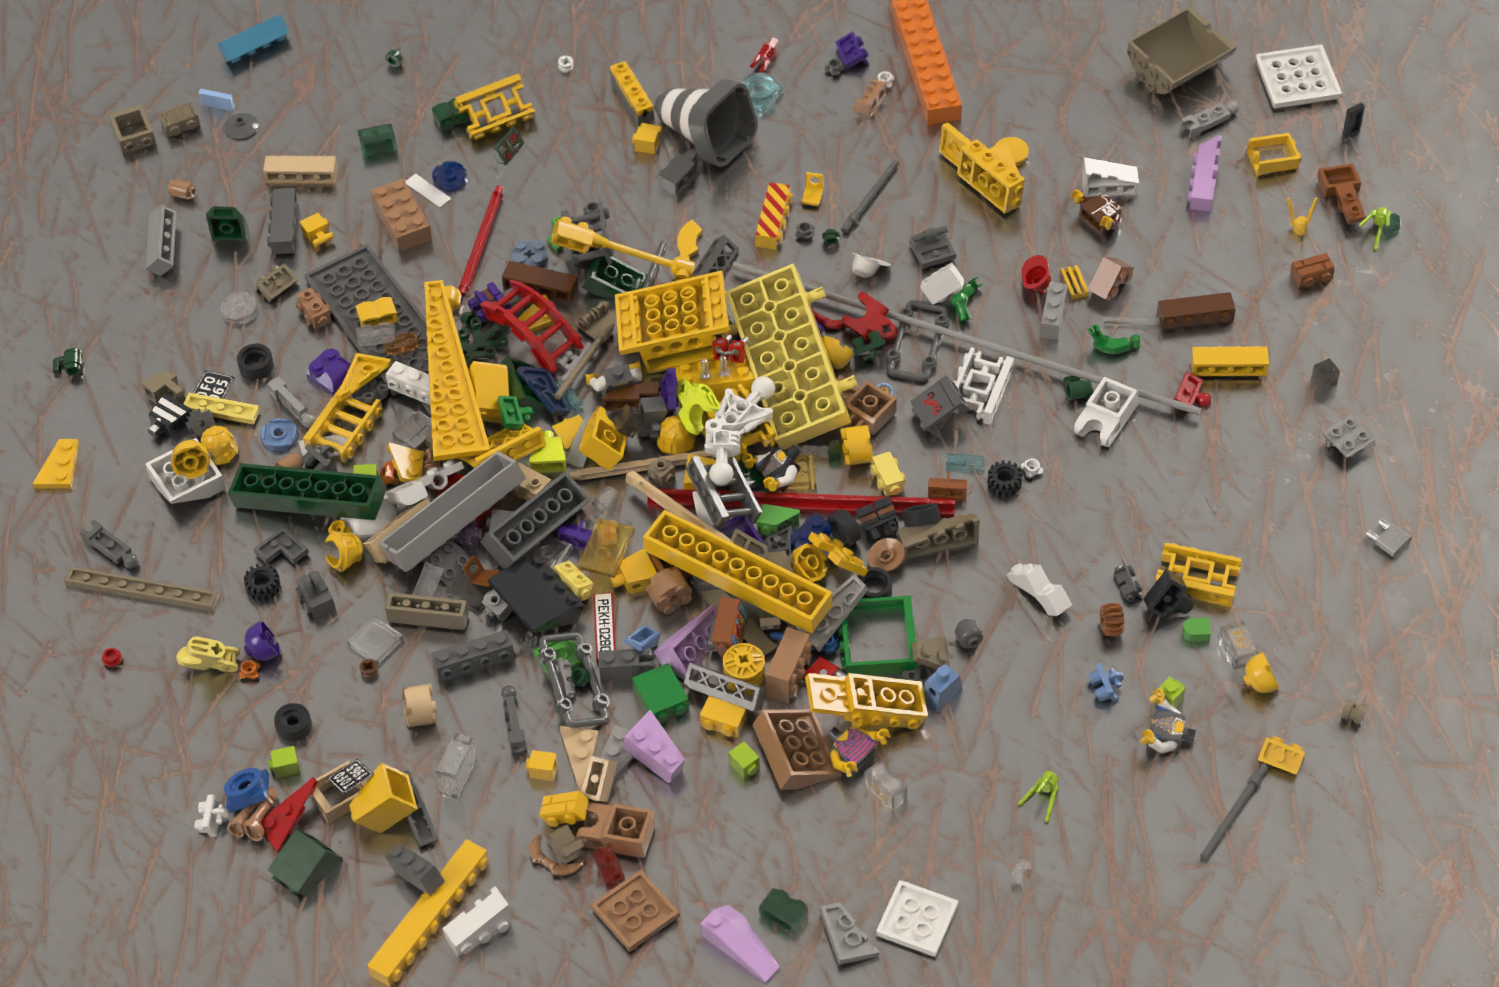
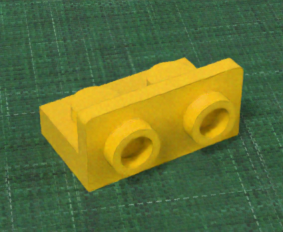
M1272 736L1271 739L1266 737L1258 761L1297 776L1303 758L1306 756V752L1302 751L1303 747L1293 743L1291 746L1283 743V739Z

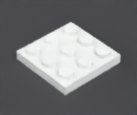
M899 880L877 928L876 936L936 957L958 907V900Z

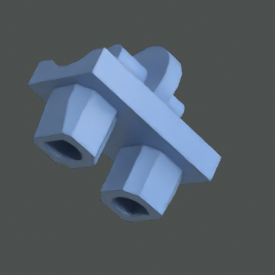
M1101 662L1096 664L1097 670L1091 672L1088 676L1093 686L1102 682L1104 686L1095 690L1100 702L1110 698L1113 702L1119 700L1112 685H1115L1116 688L1121 687L1120 682L1124 679L1123 673L1110 669V675H1107Z

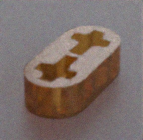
M414 332L401 333L384 340V349L389 355L416 349L419 345L418 335Z

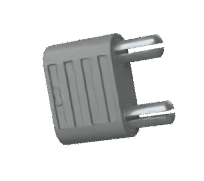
M1381 518L1378 524L1386 530L1380 536L1368 530L1366 536L1375 541L1374 544L1394 558L1411 542L1412 536L1395 524H1389Z

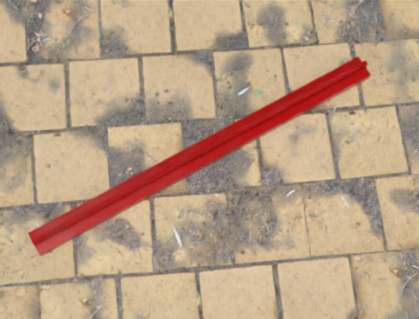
M658 488L684 508L696 510L692 493L696 490ZM716 490L717 493L720 492V495L736 493L733 491ZM752 492L760 507L762 504L797 509L803 514H833L839 509H844L851 515H857V509L871 503L874 508L873 502L887 497ZM649 497L647 498V508L665 509ZM890 497L898 517H903L902 511L904 509L922 504H938L940 518L948 519L955 515V499ZM740 500L722 502L727 510L744 508Z

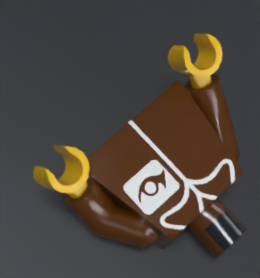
M1074 190L1070 197L1075 199L1074 202L1076 204H1080L1079 216L1094 230L1103 236L1110 229H1118L1122 219L1121 207L1124 206V201L1121 197H1117L1114 200L1106 194L1086 197L1081 191Z

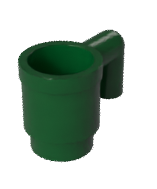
M77 348L65 350L64 356L53 359L52 372L54 374L60 373V364L64 363L65 372L68 375H78L82 369V351Z
M1067 376L1063 379L1070 401L1093 394L1090 380H1081L1075 376Z

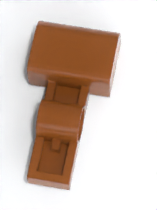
M1354 164L1319 168L1318 183L1323 196H1337L1338 210L1340 213H1344L1348 224L1362 222L1366 215L1356 193L1360 191L1361 180Z

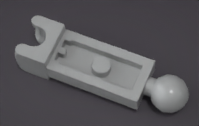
M1232 100L1227 102L1225 107L1219 103L1194 116L1189 115L1182 119L1181 130L1190 129L1189 139L1197 137L1201 132L1230 119L1231 114L1238 112L1239 104Z
M280 377L271 380L267 384L271 390L269 395L276 402L280 401L304 427L311 428L316 418L314 415L306 413V405L302 401L299 402L291 390H287L286 383Z

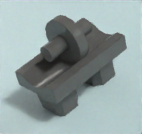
M307 444L305 449L308 452L302 458L305 464L311 468L318 460L320 463L313 470L337 471L327 461V459L333 460L335 458L333 455L334 448L331 445H320L318 448L320 453H318Z

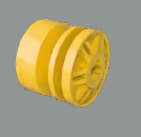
M739 643L726 651L723 657V672L725 675L761 687L765 680V657L762 651L755 645ZM730 682L726 685L727 689L734 692L738 691L735 683ZM748 688L743 692L749 697L754 695L755 690Z

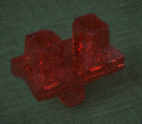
M610 843L591 852L605 886L616 883L625 877Z

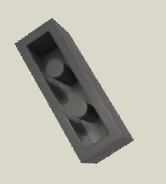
M400 843L385 856V859L397 875L430 896L445 882L435 865Z

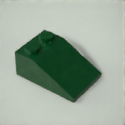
M603 256L591 261L582 287L597 296L615 299L616 294L642 289L648 274L611 256L612 264L608 265L606 257Z

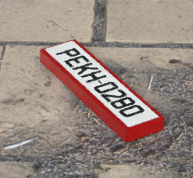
M613 593L593 594L597 663H599L598 651L616 650Z

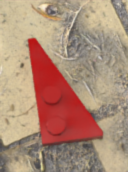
M314 777L268 813L260 823L265 835L278 853L282 850V845L288 834L291 835L293 833L294 826L300 820L306 808L304 804L309 795H313L316 790L318 780Z

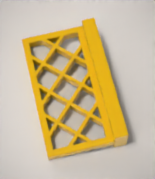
M524 424L521 430L504 429L488 437L490 451L482 455L461 457L459 459L476 468L496 451H499L516 461L545 446L546 442L542 428L536 427L533 429Z

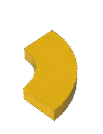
M690 220L682 227L677 238L679 255L686 254L689 258L699 253L696 241L703 234V230L693 220Z

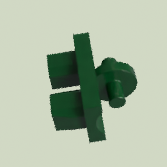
M877 330L868 333L871 344L865 346L862 337L852 340L854 356L869 351V354L863 355L864 360L872 358L873 363L877 362L875 357L882 354L881 350L873 352L872 349L886 344L884 338L882 339Z

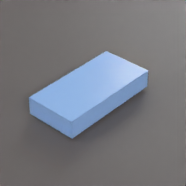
M200 89L198 92L201 105L232 112L235 109L233 95L206 89Z

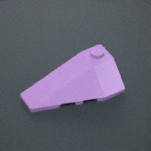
M714 605L704 610L654 651L661 665L669 663L674 674L684 680L689 663L703 666L702 661L705 655L709 653L708 638L713 617L718 612ZM694 669L692 677H694L699 672V670Z
M730 905L713 909L700 923L701 936L763 982L767 983L780 969V966L745 916Z

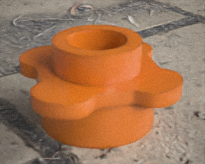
M246 660L241 663V672L239 673L241 679L258 678L259 674L257 672L260 668L258 662Z

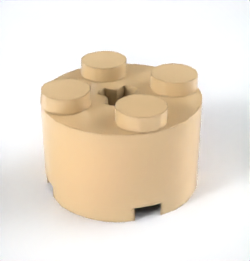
M431 684L401 689V697L404 700L403 712L408 727L436 723L435 700H431Z

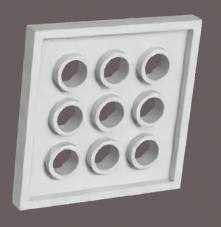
M1323 45L1255 55V62L1273 108L1342 98L1341 89Z

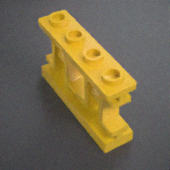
M519 73L455 97L453 103L455 108H458L459 114L467 111L473 125L468 126L466 129L470 140L474 138L476 140L482 139L487 133L495 134L505 126L510 128L515 126L518 121L523 120L525 122L533 118L535 109L532 108V103L523 105L517 93L524 88ZM511 88L510 92L513 98L506 100L501 91ZM499 99L505 112L491 117L486 104ZM480 100L481 110L474 112L470 103ZM516 104L520 113L511 116L512 112L509 106ZM485 116L488 125L479 129L480 124L477 119Z
M742 384L737 385V390L732 389L734 395L745 400L750 395L748 389H744ZM703 412V416L707 421L715 419V413ZM768 421L758 425L759 431L751 434L752 431L757 430V427H755L748 433L742 434L744 437L740 441V452L734 456L735 460H741V454L747 455V446L761 441L764 447H767L768 443L770 446L775 445L774 438L776 433L774 428L768 425Z
M1174 543L1164 544L1161 561L1170 563L1168 570L1183 574V580L1187 587L1184 593L1190 595L1194 600L1232 607L1236 586L1227 584L1229 575L1239 577L1242 563L1241 558L1179 546ZM1175 560L1186 562V566L1176 565ZM1190 567L1209 571L1207 580L1188 576ZM1214 568L1225 570V574L1214 573ZM1158 569L1155 583L1164 572L1163 570ZM1211 580L1222 582V587L1210 585Z

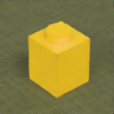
M532 750L531 757L527 758L525 766L529 772V778L554 781L558 765L556 753Z

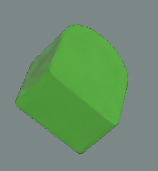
M1209 618L1187 619L1183 624V637L1190 642L1210 641L1211 628Z

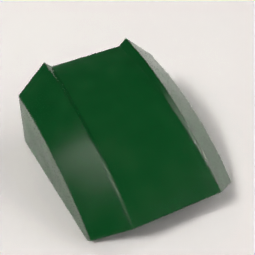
M213 206L206 213L212 240L247 241L249 227L245 217L237 208Z

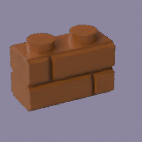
M1327 253L1292 262L1290 272L1298 288L1304 286L1310 287L1314 283L1321 281L1328 282L1333 278L1335 268Z

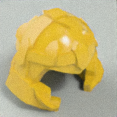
M680 416L667 417L660 424L661 431L657 439V445L662 452L676 455L686 453L694 447L693 444L697 435L686 430Z
M212 426L202 433L201 443L213 455L210 459L215 465L228 463L238 454L237 442L226 427Z
M334 531L328 535L325 540L326 543L333 541L338 547L340 556L339 559L336 557L332 558L330 554L325 557L327 563L332 568L342 573L352 564L361 561L364 546L356 534Z

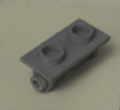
M1122 560L1124 566H1117L1114 569V575L1119 585L1126 583L1120 587L1124 598L1128 602L1133 601L1136 596L1143 600L1140 593L1143 589L1139 581L1134 579V576H1136L1132 565L1128 566Z

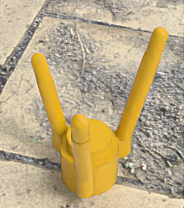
M1287 198L1291 219L1290 225L1294 226L1293 231L1297 235H1305L1308 232L1310 219L1318 198H1314L1307 218L1300 216L1297 219L1294 218L1291 199Z

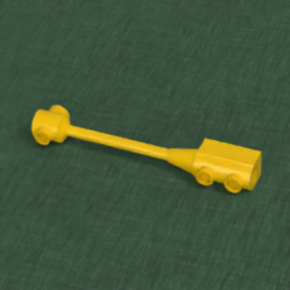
M569 217L558 219L553 228L551 243L581 253H586L590 247L616 250L670 267L671 274H674L676 281L691 278L694 271L695 263L690 261L689 256L686 254H681L673 260H668L614 243L597 234L592 229H588L587 223L580 222L578 225L571 223Z

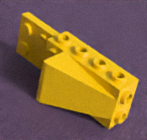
M948 122L942 125L939 152L958 167L957 174L1003 213L1006 214L1018 208L1022 202L1025 178L1019 174L1007 142L1003 141L988 149L977 139L971 142Z
M808 673L805 677L811 712L844 716V720L851 721V726L854 728L869 731L888 727L918 729L928 717L922 682L851 673L846 678Z

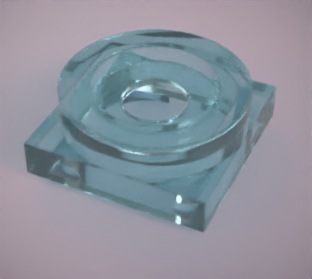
M753 73L742 82L749 90L753 107L763 112L767 111L783 91V85L776 83L773 77L765 73ZM760 85L764 86L765 89L762 92H756L753 90V87Z

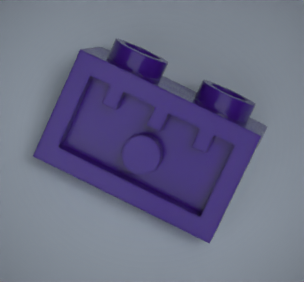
M853 31L835 41L847 69L862 60L866 65L869 64L867 59L869 54L862 47L864 42Z

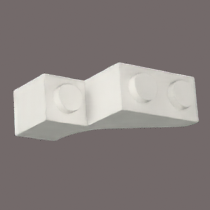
M1019 563L1011 568L1012 571L1006 575L1010 582L1034 596L1048 615L1058 616L1072 606L1062 585L1050 583L1041 565Z

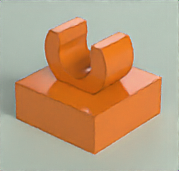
M387 461L380 469L379 476H381L385 486L389 483L397 485L400 481L398 478H395L398 477L397 470L394 469L391 461Z

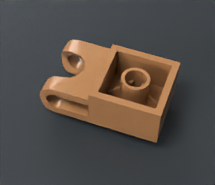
M599 803L588 804L586 818L589 822L596 825L581 827L575 836V839L582 841L584 848L641 858L645 857L656 825L653 810L613 804V806Z

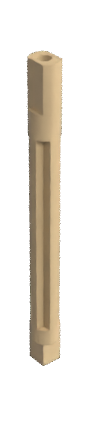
M635 471L626 474V482L641 491L670 513L734 544V541L650 484Z

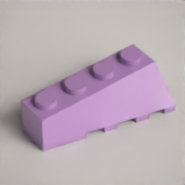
M1218 135L1200 144L1198 152H1194L1193 162L1196 165H1192L1191 175L1194 178H1190L1189 188L1192 191H1188L1187 201L1191 202L1190 209L1211 212L1222 135Z

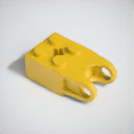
M599 406L591 415L584 428L579 451L584 456L595 461L599 466L610 471L623 458L628 437L626 434V423L623 420H620L618 424L612 422L607 417L605 408Z

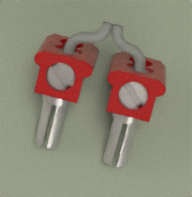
M729 334L724 339L717 338L715 341H712L714 360H720L721 356H725L727 360L730 354L731 362L744 363L746 359L745 345L749 342L748 337H744L741 341L734 340L729 344V349L728 343L732 340V336Z

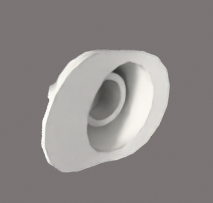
M855 254L852 272L867 278L874 275L880 265L891 266V264Z

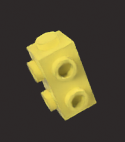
M890 452L873 456L870 470L872 475L877 478L879 490H883L885 496L904 492L906 478L904 473L899 471L897 459L893 458Z
M570 561L554 566L553 570L581 601L590 598L593 582Z

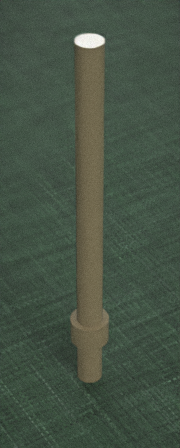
M609 321L605 328L596 335V340L554 394L556 399H561L600 345L609 338V333L615 326L612 321Z

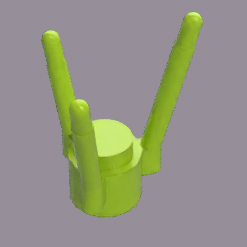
M1379 207L1376 211L1371 210L1370 214L1359 224V227H1362L1373 217L1374 223L1379 225L1374 250H1377L1383 225L1385 223L1386 226L1390 225L1391 211L1384 207Z
M1045 771L1042 778L1038 779L1036 784L1018 802V805L1021 806L1035 791L1037 794L1041 790L1046 793L1052 791L1045 817V822L1048 823L1055 796L1059 790L1057 785L1059 777L1052 771Z

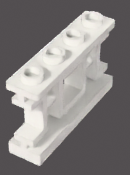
M971 347L969 353H965L964 365L959 367L957 381L954 380V383L960 392L963 388L962 395L970 397L969 399L964 398L970 410L977 411L976 419L980 420V418H983L984 424L991 425L1013 372L1014 358L1007 356L1003 360V357H999L998 362L993 363L982 360V352L978 351V353H975V348ZM973 361H974V368L981 369V371L974 370V369H970L971 366H972V364H973ZM988 372H993V373L999 374L998 379H997L996 382H995V380H996V375L989 374ZM972 380L988 383L986 391L970 387ZM977 399L983 400V401H986V402L988 401L985 410H984V403L978 402ZM957 408L954 411L956 414H959L960 410Z

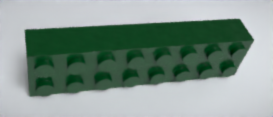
M240 463L228 495L234 507L376 520L387 489L379 475Z

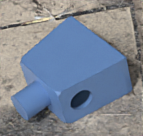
M948 665L939 667L925 682L924 697L926 705L936 713L963 690L960 675Z

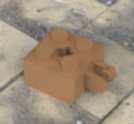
M866 380L845 402L851 423L843 427H852L853 424L856 426L868 425L869 433L874 436L897 412V398Z

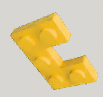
M811 532L808 539L817 548L830 552L827 557L841 568L865 577L868 569L863 566L864 562L853 556L854 553L851 550L843 547L844 544L835 538L830 540L823 533L818 535Z

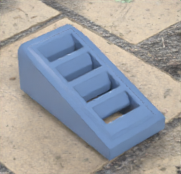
M643 625L626 637L624 643L640 651L658 644L661 633L647 625Z

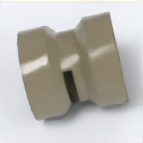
M1347 699L1341 718L1345 720L1351 719L1354 723L1361 725L1367 706L1363 704L1356 705L1354 701Z

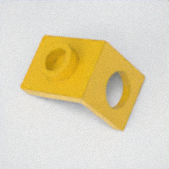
M806 172V187L802 204L819 206L824 190L823 174ZM815 177L820 182L814 183L810 180V178Z

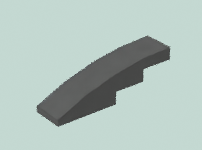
M406 770L403 773L409 775L417 805V810L406 816V819L420 848L439 839L409 770Z

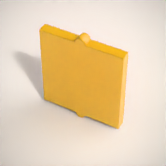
M580 414L570 419H564L563 422L552 426L556 436L561 437L562 445L566 451L570 450L583 422Z

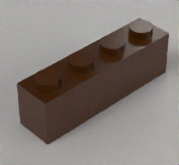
M509 261L502 274L503 289L512 288L509 283L510 280L521 281L539 294H546L548 299L571 304L579 288L576 275L519 262Z
M1231 292L1161 300L1158 301L1157 315L1161 329H1173L1234 321L1236 308Z

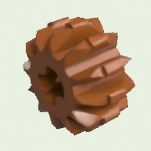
M1119 603L1102 605L1100 607L1099 619L1103 634L1110 637L1123 634L1125 620L1121 605Z

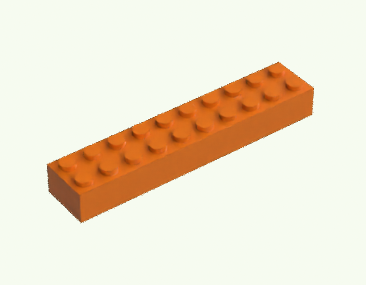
M889 0V7L927 125L961 120L962 103L928 1Z

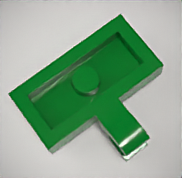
M498 396L497 404L505 429H522L524 422L531 421L530 415H533L532 407H519L516 396Z

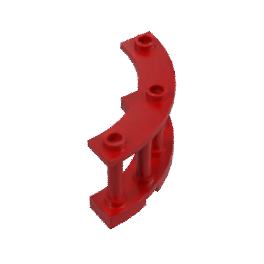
M510 280L509 283L513 288L512 291L496 303L485 300L480 306L488 320L502 326L506 324L512 328L511 333L521 342L525 340L532 348L530 353L536 359L542 369H549L553 373L558 369L555 360L570 347L584 348L581 342L582 338L573 330L552 301L545 299L541 294L523 282ZM516 296L523 298L511 309L502 308ZM530 302L540 309L525 322H521L514 316ZM546 314L555 324L539 337L535 336L529 330V327ZM558 330H561L567 341L549 354L543 346V342Z

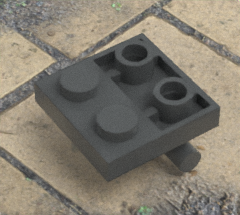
M946 226L925 229L921 233L912 235L909 238V244L922 269L956 259V252L945 234L948 232Z

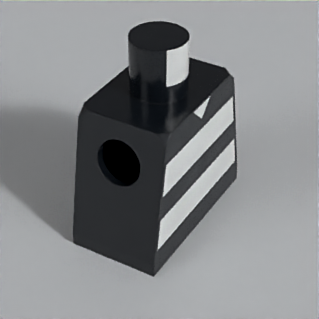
M164 393L148 415L152 425L148 429V433L154 438L161 432L169 437H173L186 427L185 423L188 422L186 417L190 415L191 408Z

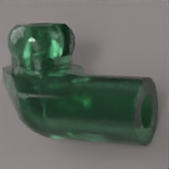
M1397 213L1390 214V226L1383 230L1386 237H1390L1401 228V218Z

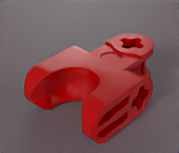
M861 291L857 297L866 306V314L859 319L844 315L841 319L843 325L868 341L870 339L868 333L876 330L886 342L894 340L897 336V328L891 320L885 317L889 309ZM889 328H890V330H891L890 333H889V332H886V333L884 332V329H889Z

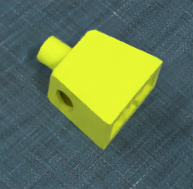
M544 431L546 445L531 452L529 459L530 469L538 473L567 472L561 437H554L552 431Z

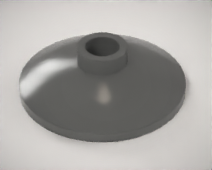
M247 113L235 114L228 118L224 124L225 134L235 140L250 138L259 128L258 120L253 115Z

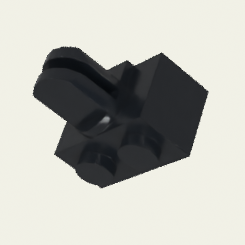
M1167 568L1143 598L1148 610L1162 618H1165L1169 611L1174 609L1182 614H1187L1194 606L1191 596L1184 593L1187 587L1183 578Z

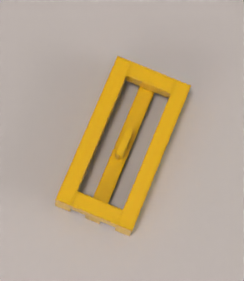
M1075 265L1072 269L1071 266L1067 267V270H1064V268L1060 269V275L1064 284H1068L1067 292L1071 300L1089 296V290H1087L1088 288L1078 265ZM1074 273H1075V275H1076V277H1077V279H1078V282H1079V284H1080V286H1081V289H1080V287H1079V285H1078V283H1077V280H1076V278H1075V276H1074ZM1068 274L1072 280L1073 286L1075 287L1077 294H1075L1072 289V286L1067 277Z

